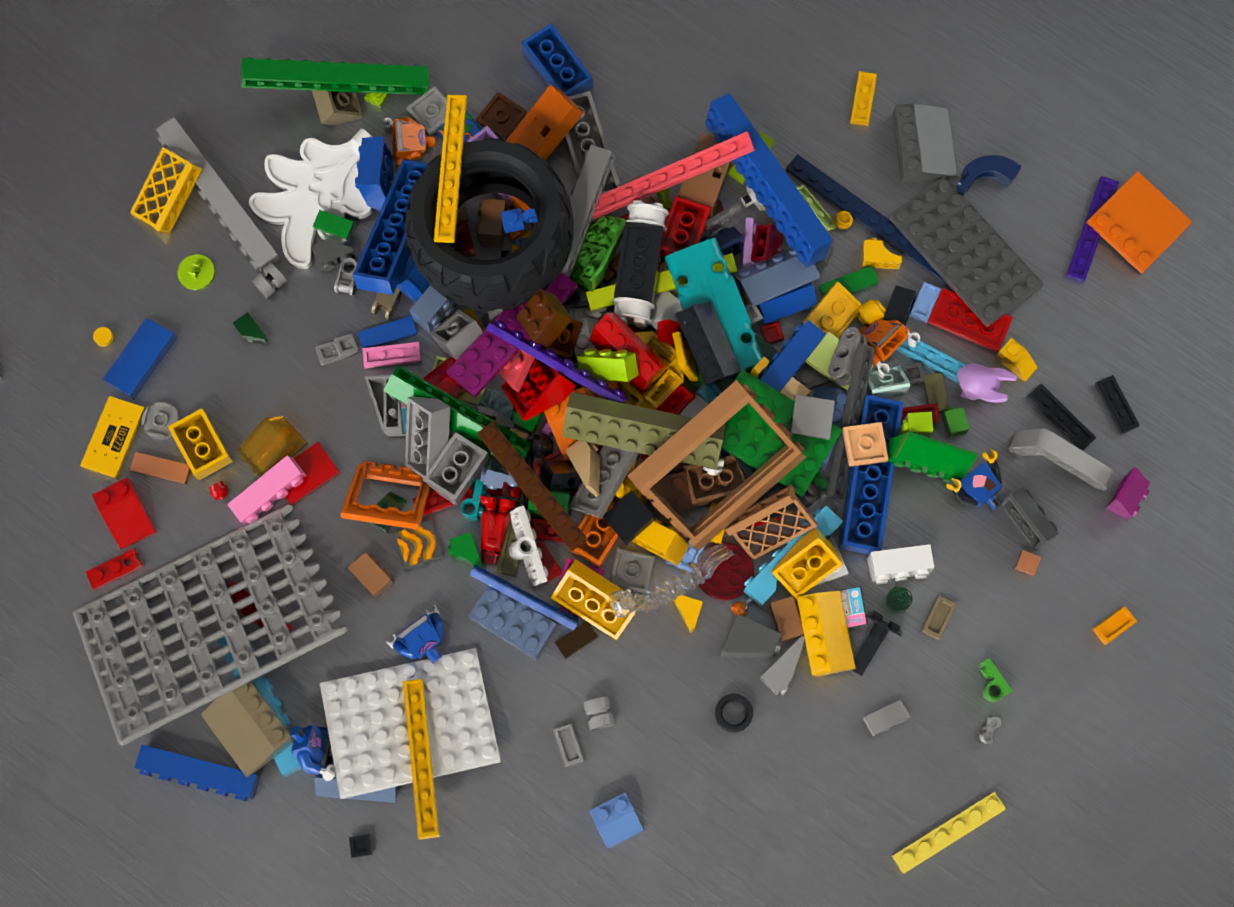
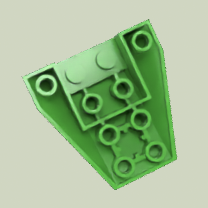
M604 215L588 228L570 279L578 287L594 291L602 281L624 230L625 219Z

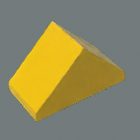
M676 593L673 595V600L691 633L695 630L703 602Z

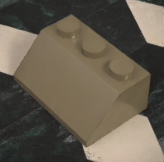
M312 91L322 124L340 125L363 117L356 92Z

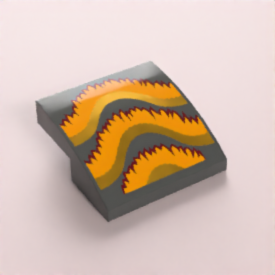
M431 520L420 523L419 530L405 528L392 534L404 570L422 566L426 562L437 560L444 556Z

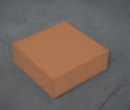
M1022 550L1015 569L1034 576L1041 557Z

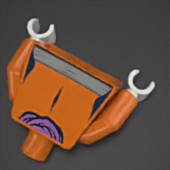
M410 117L396 118L393 121L390 118L384 119V123L388 126H383L386 132H391L393 159L396 160L394 162V173L397 171V167L400 166L402 159L416 161L424 154L426 147L434 148L435 137L425 136V127Z
M878 319L870 327L862 326L860 328V333L867 339V345L875 348L872 364L878 367V375L881 378H884L882 369H885L888 373L890 370L889 365L881 363V360L885 361L907 338H909L908 345L910 347H916V341H920V335L917 332L910 333V329L898 320L886 321Z

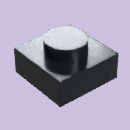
M370 834L349 837L351 858L373 855Z

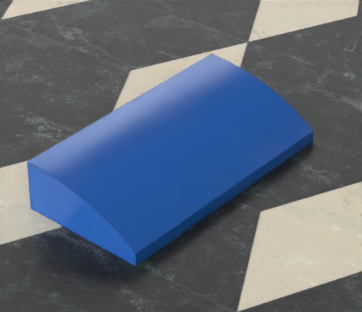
M146 318L102 380L135 399L176 341V335Z

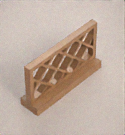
M790 485L746 509L725 528V531L729 536L733 535L754 560L817 527L818 523L795 495L796 490ZM794 502L798 507V512L786 510V506ZM773 513L783 514L781 521L771 519L770 515ZM784 516L796 517V522H785ZM798 518L807 519L810 524L806 526L797 524ZM758 521L765 522L766 528L754 527V523ZM768 524L780 525L779 532L767 530ZM782 526L794 528L793 533H781ZM739 531H751L750 537L741 536ZM752 533L764 534L763 540L753 539ZM766 535L778 537V540L774 543L765 541ZM750 544L762 545V549L754 552Z

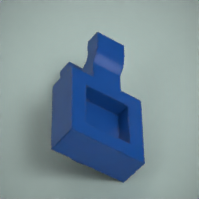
M521 208L501 212L505 233L524 230L525 223L538 222L534 208L526 210L524 213H522Z

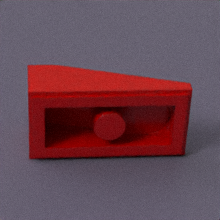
M534 518L530 520L531 529L533 528L536 533L535 541L543 540L546 542L564 543L546 520Z

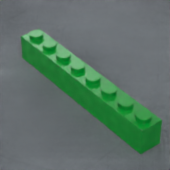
M400 365L394 370L383 390L406 405L407 399L410 396L439 399L450 406L449 429L489 452L492 456L494 455L477 434V432L492 422L495 423L523 459L533 444Z

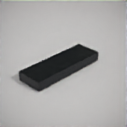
M1114 375L1095 383L1121 435L1138 428L1140 424Z

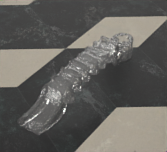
M724 544L715 545L704 550L697 558V565L694 562L688 563L692 573L684 569L681 570L683 578L680 579L673 576V584L664 581L663 589L654 586L655 593L645 590V598L638 593L632 595L630 589L611 593L609 601L614 616L619 618L625 617L636 610L648 614V611L656 610L658 606L666 605L672 599L676 600L681 594L685 595L688 590H694L695 586L700 583L704 584L706 579L711 578L716 567L734 555L733 551Z

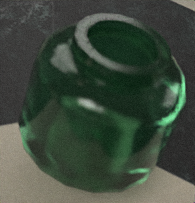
M895 586L888 592L885 601L889 610L895 613H903L911 606L913 597L910 590L906 587Z

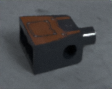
M542 458L539 477L549 491H576L578 489L579 483L583 481L572 462Z

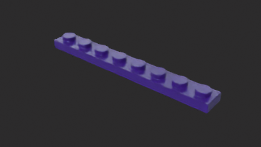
M500 320L489 322L486 328L489 332L603 398L620 403L627 402L628 397L625 396L622 390L618 388L612 389L607 386L608 383L603 379L593 378L589 371L582 368L578 369L574 367V363L570 360H562L557 357L558 354L550 349H543L540 347V344L533 342L532 339L529 341L523 337L524 334L520 331L510 330L507 328L506 323Z

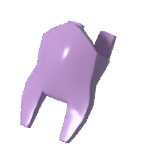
M976 363L962 367L957 373L958 381L962 388L960 395L962 398L972 401L982 399L991 403L1005 402L1009 399L1008 395L1001 393L1000 381H1017L1018 379L1015 374L1006 369L988 368Z

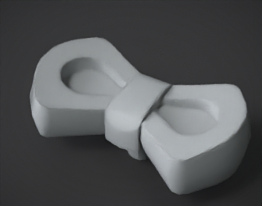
M990 715L987 717V725L982 726L983 731L979 734L982 743H993V732L1001 726V719L998 716Z

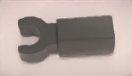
M833 246L830 247L826 258L817 262L816 269L820 274V278L824 268L828 266L834 250Z

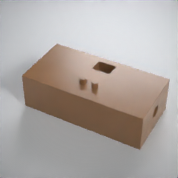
M701 133L694 154L717 145L716 138ZM733 161L683 181L678 197L711 207L710 217H712Z

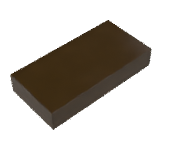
M586 621L575 628L574 631L572 630L557 640L555 644L564 658L567 659L596 640L598 635L590 623Z

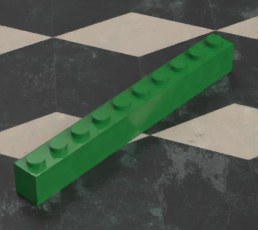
M253 57L241 59V88L423 95L429 89L428 67L421 65L404 66L402 64L386 65L384 63L367 64L364 62L337 63L330 61L315 62L311 60L293 61L291 59L274 60L272 58L255 59Z

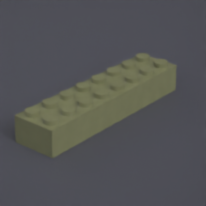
M571 392L566 406L562 437L651 455L692 418ZM722 425L681 462L717 470L726 425Z

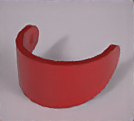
M504 482L502 489H487L488 495L521 497L520 487L509 486L507 482Z

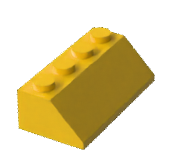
M576 559L550 597L615 640L619 638L641 603L640 600Z
M820 592L797 597L812 675L820 677L856 669L841 592Z

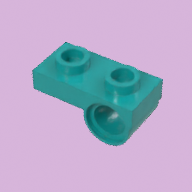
M476 479L473 498L465 499L460 505L463 516L468 520L479 522V517L482 516L484 511V505L480 502V495L487 496L488 487H485L483 481ZM472 505L475 507V510L472 513H466L465 508Z

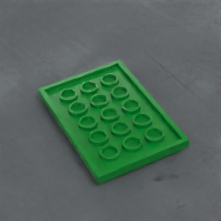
M741 370L735 381L737 380L741 385L745 382L758 396L755 400L759 404L763 402L775 415L773 420L776 423L781 422L790 432L794 400L746 371ZM749 402L723 424L726 425L721 448L756 470L787 445ZM832 424L829 440L793 435L790 439L794 443L798 441L805 449L802 453L806 458L778 483L784 487L792 485L796 490L795 493L803 497L841 434L842 429Z

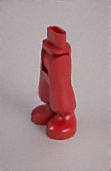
M480 495V502L486 507L481 516V562L497 565L498 556L501 555L505 534L510 522L509 510L516 506L517 501L500 498L499 511L496 514L498 498Z

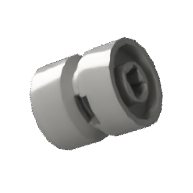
M272 263L263 269V274H257L251 280L254 286L266 298L275 292V287L280 288L287 281ZM270 277L273 279L271 283L268 280Z
M607 696L583 703L585 713L590 716L587 720L590 731L603 729L615 724L613 714L608 711L611 706Z

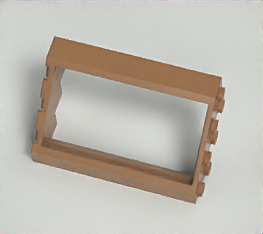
M737 380L628 475L638 490L650 501L652 500L651 503L667 519H670L669 522L684 537H688L690 539L688 542L698 550L704 547L806 458L802 453L805 449L798 441L794 443L790 439L793 435L781 422L776 423L773 420L775 415L763 402L759 404L755 400L758 396L745 382L742 385ZM749 402L787 445L696 524L690 527L684 518L677 514L665 498L660 496L652 486Z

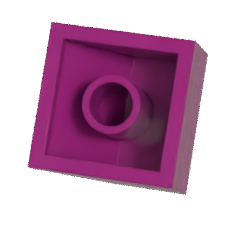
M1132 468L1124 476L1107 506V509L1126 520L1131 516L1135 517L1141 508L1138 506L1141 499L1144 501L1150 492L1147 489L1150 482L1138 468Z

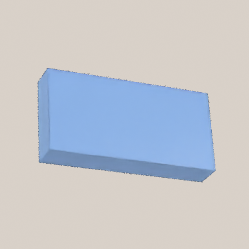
M924 281L909 316L927 323L942 288Z

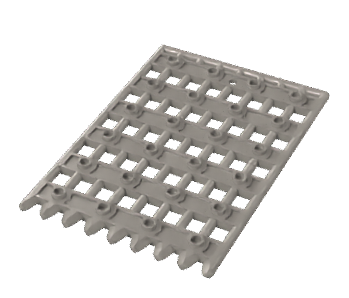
M286 504L258 518L253 523H248L73 611V616L120 745H126L348 631L346 625L331 626L341 616L339 609L324 610L334 600V596L331 593L317 595L326 586L327 581L325 578L310 579L319 571L320 565L318 563L304 565V562L312 556L313 550L310 547L297 549L306 540L307 536L303 532L290 534L300 524L298 518L284 520V517L293 510L291 504ZM264 524L267 532L250 540L247 532ZM271 539L274 547L257 555L254 547ZM229 542L232 550L215 558L212 550ZM277 554L280 562L263 570L260 562ZM235 557L238 565L221 573L218 565ZM194 560L196 568L180 575L177 567ZM284 569L287 577L269 585L266 577ZM242 572L245 580L228 588L225 580ZM200 575L202 583L186 590L183 582ZM158 577L161 585L144 593L142 585ZM291 585L294 593L276 601L273 593ZM248 587L251 595L234 603L231 595ZM206 590L209 598L192 606L189 598ZM164 592L167 600L150 608L147 600ZM122 595L125 603L109 611L106 603ZM297 600L300 609L283 617L280 608ZM255 603L258 611L240 619L237 611ZM212 605L215 614L198 622L195 613ZM170 608L173 616L156 624L153 616ZM128 610L131 618L114 626L112 618ZM87 613L89 621L86 623L84 622L82 617V614ZM304 615L307 624L290 632L287 624ZM261 618L264 627L247 635L244 626ZM219 621L221 629L204 637L201 629ZM176 623L179 632L162 640L159 631ZM134 626L137 634L120 642L117 634ZM91 628H92L93 633H94V635H95V636L92 637V638H90V636H89V634H88V631H87V630H89V629H91ZM311 631L314 640L296 648L293 640ZM268 634L271 643L254 651L250 642ZM225 636L228 645L211 653L208 644ZM182 639L185 647L168 656L165 647ZM140 641L143 650L126 658L123 649ZM96 644H98L100 652L97 654L93 648ZM274 650L277 659L260 667L257 658ZM231 652L234 661L217 669L214 660ZM188 655L191 664L174 672L171 663ZM146 657L149 666L132 674L129 665ZM101 660H104L106 666L103 670H101L99 664ZM117 664H120L119 669H115ZM238 668L241 677L223 685L220 677ZM195 671L197 680L180 688L177 679ZM152 673L155 682L138 690L135 681ZM107 676L110 677L112 683L109 686H107L105 681V677ZM201 687L204 696L187 704L184 695ZM158 689L161 698L143 706L141 697ZM113 692H115L117 697V701L115 702L112 701L110 695ZM164 706L167 715L150 723L147 714ZM119 708H121V711L124 716L120 719L118 718L116 710ZM124 725H127L129 730L127 735L124 734L122 729Z

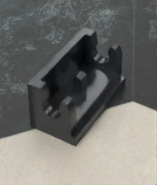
M896 285L883 320H898L906 326L916 300V291Z

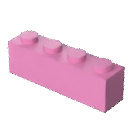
M287 455L227 505L241 523L251 524L259 518L258 515L263 511L270 510L275 501L287 496L288 491L292 487L299 486L307 475L294 458Z

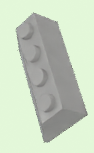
M410 396L407 399L405 466L424 478L448 444L450 406L439 399Z

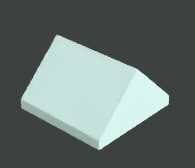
M900 365L889 367V373L882 369L884 378L879 377L878 369L872 370L869 375L867 393L868 395L881 398L907 394L910 382Z

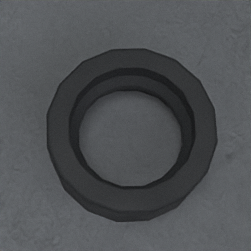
M731 693L719 700L715 708V718L722 729L737 733L749 726L753 718V708L746 697ZM732 701L741 703L746 711L744 720L737 725L727 723L722 716L724 706Z

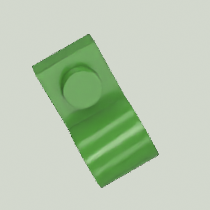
M990 658L979 664L983 676L991 680L983 688V696L987 701H998L1013 691ZM989 688H997L998 696H992Z

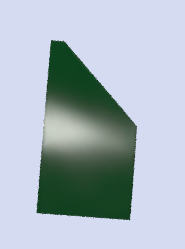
M248 312L233 322V325L242 337L246 338L249 343H253L254 340L263 341V343L269 342Z

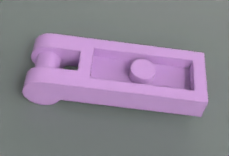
M746 217L742 268L754 265V262L750 261L754 243L752 242V235L755 234L757 223H753L754 218Z

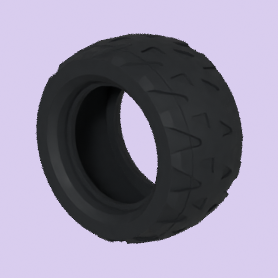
M483 138V140L464 142L458 208L473 197L486 193H502L518 198L530 209L534 208L538 219L528 239L516 251L498 259L478 260L458 253L448 243L434 241L442 155L432 159L426 165L422 176L416 179L411 189L405 216V233L412 258L417 269L430 286L455 304L464 305L472 310L483 312L496 309L507 311L518 308L529 301L539 289L547 290L562 272L569 257L574 238V220L570 198L564 184L553 168L529 148L516 142L511 144L498 138Z

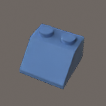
M626 793L589 811L607 849L644 831Z

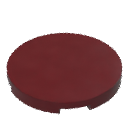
M728 542L716 543L709 546L701 554L695 569L696 580L701 590L707 596L719 601L735 600L745 594L744 589L746 586L744 584L751 576L754 577V565L751 557L738 545Z

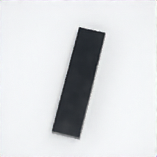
M1042 383L1027 396L1080 450L1083 451L1097 438Z

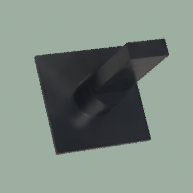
M874 610L872 613L868 611L866 617L876 623L854 659L856 669H852V671L860 676L865 672L889 631L900 637L902 636L901 626L893 621L889 623L884 621L883 616Z

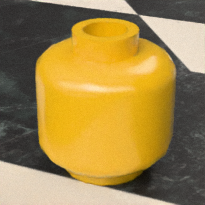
M869 299L858 308L860 315L857 317L863 325L868 324L871 326L876 320H883L886 310L878 299L876 301Z

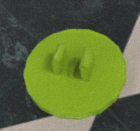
M190 255L180 263L177 272L178 279L188 289H203L214 279V265L204 255Z

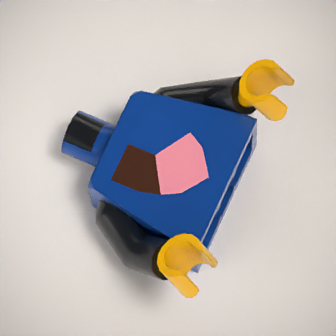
M990 448L991 455L989 457L986 452H983V458L988 461L981 463L961 481L952 478L951 480L954 482V485H946L947 489L953 490V494L960 503L979 508L987 502L993 510L1003 503L995 495L1002 488V479L995 450Z

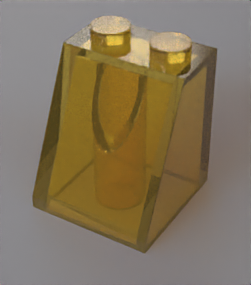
M284 416L266 417L236 451L241 455V459L253 468L254 474L261 477L287 455L293 458L308 443Z

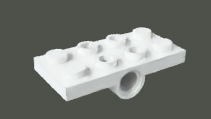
M524 505L517 507L509 512L517 539L509 546V555L514 560H523L530 585L535 587L547 582L548 572L541 562L542 552L535 543L536 533L533 528L531 529L529 523L531 520L528 510H525Z

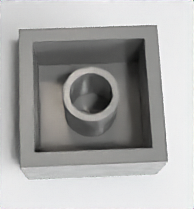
M458 310L430 334L439 347L457 361L483 331L474 319Z

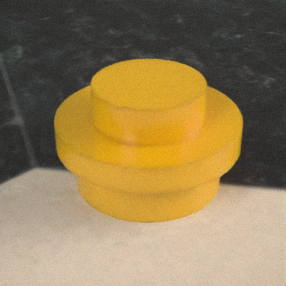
M841 211L835 215L834 223L840 229H848L853 223V218L849 212Z

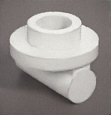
M719 459L717 470L703 467V469L709 475H718L719 472L723 471L724 459Z

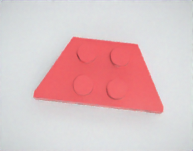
M520 349L499 374L514 390L519 392L535 358Z

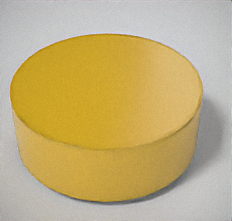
M100 327L95 330L93 339L99 346L106 347L113 342L114 335L107 327Z

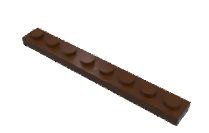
M492 422L477 432L479 438L568 549L572 552L585 543L587 537L495 423Z

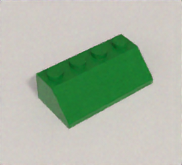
M907 432L890 438L887 453L888 461L892 462L894 466L908 467L912 472L927 473L928 477L932 478L940 477L947 483H954L951 480L952 478L963 479L977 458V453L913 432Z

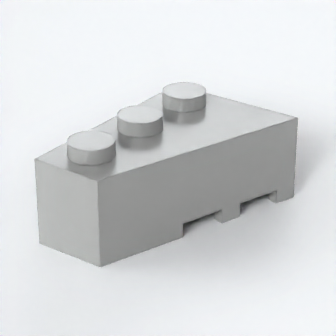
M391 375L364 376L383 432L388 437L406 436L401 431L398 399L391 397L383 391Z

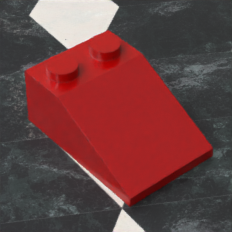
M125 478L92 494L97 508L120 550L156 533L139 493L129 478Z

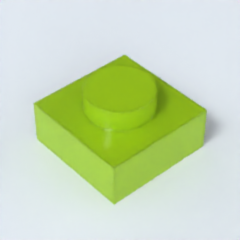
M367 93L364 99L382 108L390 94Z

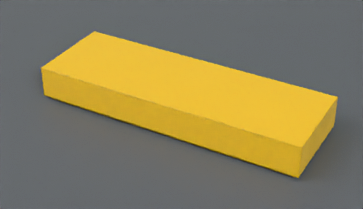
M859 71L850 124L869 125L877 74Z

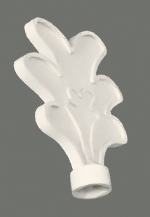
M362 128L349 142L341 145H328L315 138L305 139L300 146V155L304 161L292 160L275 154L268 155L265 158L266 174L276 186L285 191L280 193H255L250 197L249 205L253 212L263 221L274 225H284L281 237L282 249L287 260L298 269H308L312 266L313 251L311 245L314 244L316 232H318L323 240L330 239L343 245H347L350 241V238L345 240L314 229L312 226L319 210L345 219L346 215L354 219H364L373 212V208L367 206L359 189L355 186V178L358 177L357 161L360 160L358 148L361 145L362 138L372 137Z

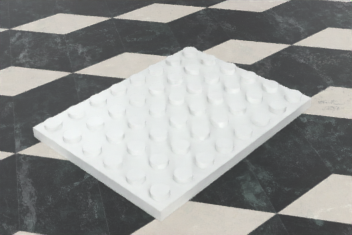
M476 648L443 655L434 664L430 659H425L320 683L341 799L413 783L403 681L423 678L433 778L501 762Z

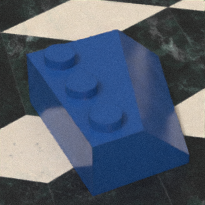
M384 136L362 138L361 145L358 148L360 160L357 161L358 177L355 178V186L359 189L367 206L380 211L392 185L390 181L394 180V159Z

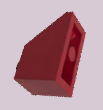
M773 224L756 226L750 261H768L782 250L784 235L778 231L776 226Z

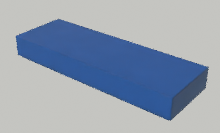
M412 316L359 331L358 335L362 348H370L418 335Z

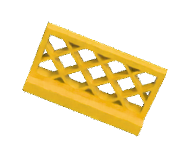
M163 147L130 213L151 225L157 231L170 235L202 168ZM168 154L170 155L171 163L164 165V158ZM181 163L186 164L183 171L178 173L177 165ZM173 167L174 175L167 178L166 169ZM161 171L163 179L156 182L155 176L157 172ZM175 179L176 185L174 189L170 190L168 181ZM164 183L166 192L159 194L157 186ZM150 188H153L155 196L148 198L147 192ZM167 196L168 201L166 205L162 206L160 198ZM156 200L157 209L151 210L149 202ZM145 204L146 213H137L140 206ZM159 212V218L154 223L152 214Z

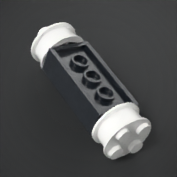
M634 200L633 204H629L627 207L630 213L629 219L625 221L613 303L615 304L614 313L627 325L631 324L635 325L636 328L646 329L647 325L652 324L650 314L651 310L655 307V294L664 236L667 229L664 223L665 217L669 215V211L663 208V204L652 203L651 205Z

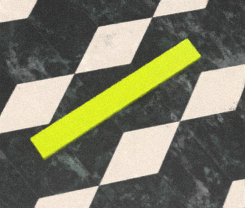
M733 254L724 255L723 257L730 274L736 273L737 268ZM718 263L714 265L713 269L716 272H721L724 266ZM670 271L660 272L656 294L676 289ZM681 277L677 283L684 286L688 283V280L685 277ZM615 285L586 292L591 311L615 305L613 303Z

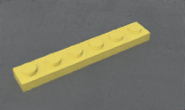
M993 792L900 850L892 857L904 874L1006 810L997 794Z

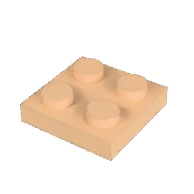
M882 422L842 428L849 467L882 463L889 460Z

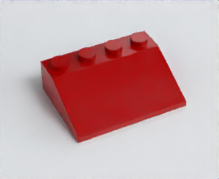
M536 358L519 392L514 390L506 381L501 386L524 421L563 402L576 387L571 378Z

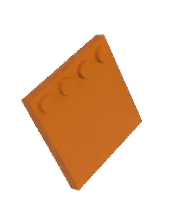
M1137 171L1086 223L1142 274L1180 236L1192 221Z

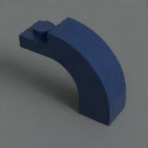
M987 155L971 161L963 169L962 178L957 184V191L964 196L970 187L982 178H993L1009 187L1019 174L1022 166L1004 156Z

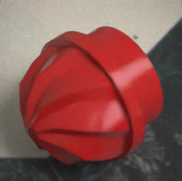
M223 481L208 487L210 490L209 494L215 500H223L228 494L227 484L224 485Z

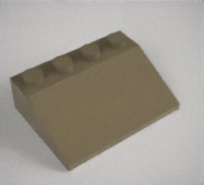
M253 681L218 697L201 713L203 719L247 778L294 742L289 729Z

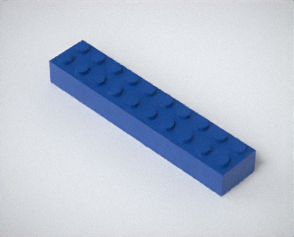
M728 93L711 101L705 124L708 130L712 131L718 144L744 132L749 133L755 151L732 161L737 172L744 177L747 186L756 194L758 202L762 203L765 207L767 215L776 223L778 231L783 233L788 245L797 253L799 261L804 263L807 268L825 259L833 242L832 237L732 95Z

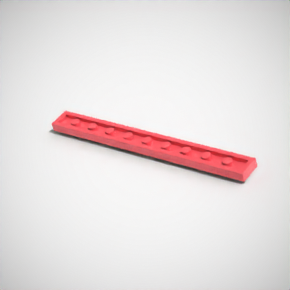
M744 132L601 194L592 220L632 204L634 200L639 201L755 151L749 133Z

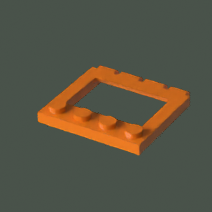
M363 460L362 464L358 463L341 511V518L419 530L431 487L423 481L421 476L408 467L399 466L396 469V465L380 463L377 466V462ZM365 478L420 486L413 510L403 512L394 507L383 509L375 504L361 505L357 500Z

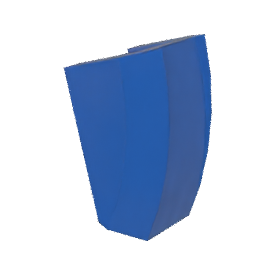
M410 255L397 288L416 303L430 284L421 275L412 255Z

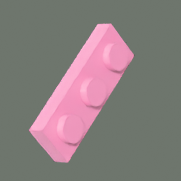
M419 342L362 348L365 369L421 362Z

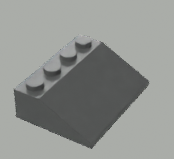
M915 103L895 105L893 122L901 183L937 180L943 176L947 179L957 178L948 108Z

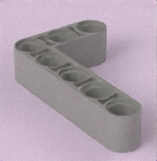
M1047 429L1016 431L1009 447V451L1020 456L1043 455L1088 484L1101 490H1107L1114 472L1105 464Z

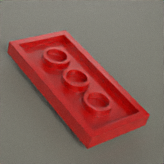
M942 288L927 323L998 353L1013 317L1005 314L987 328L956 293Z

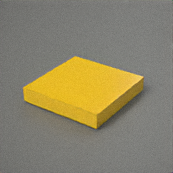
M679 331L672 333L679 367L691 383L698 381L695 361L684 337Z

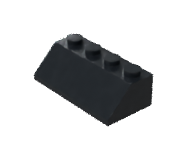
M711 301L693 305L675 313L676 321L706 387L740 373L741 368Z

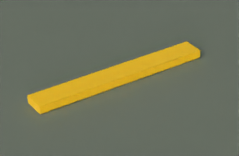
M447 94L434 233L435 242L455 243L467 95Z
M423 678L403 681L418 838L421 840L440 837Z

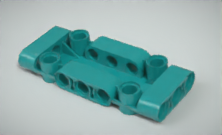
M711 238L666 256L665 261L677 289L682 309L711 301L741 370L746 371L754 368L763 357L755 339V334L752 331L751 322L735 280L729 272L717 239ZM715 264H722L724 269L721 272H716L713 269ZM681 277H685L688 280V283L684 286L677 283ZM748 334L752 340L749 343H744L741 341V336Z

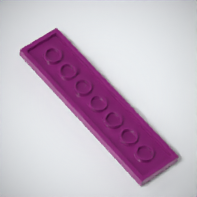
M561 272L546 291L555 294L563 304L578 286ZM527 302L518 308L503 311L494 320L506 323L507 328L510 330L520 331L524 334V338L531 339L516 318ZM485 330L446 373L476 398L520 349Z

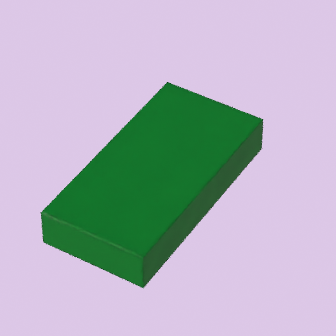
M319 210L312 227L348 240L355 223Z

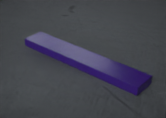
M1104 176L1100 177L1066 277L1085 282L1100 239V235L1086 222L1116 193L1118 181Z

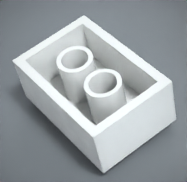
M930 544L874 551L867 558L870 582H876V584L888 583V580L893 579L896 582L906 581L908 577L924 579L934 569Z

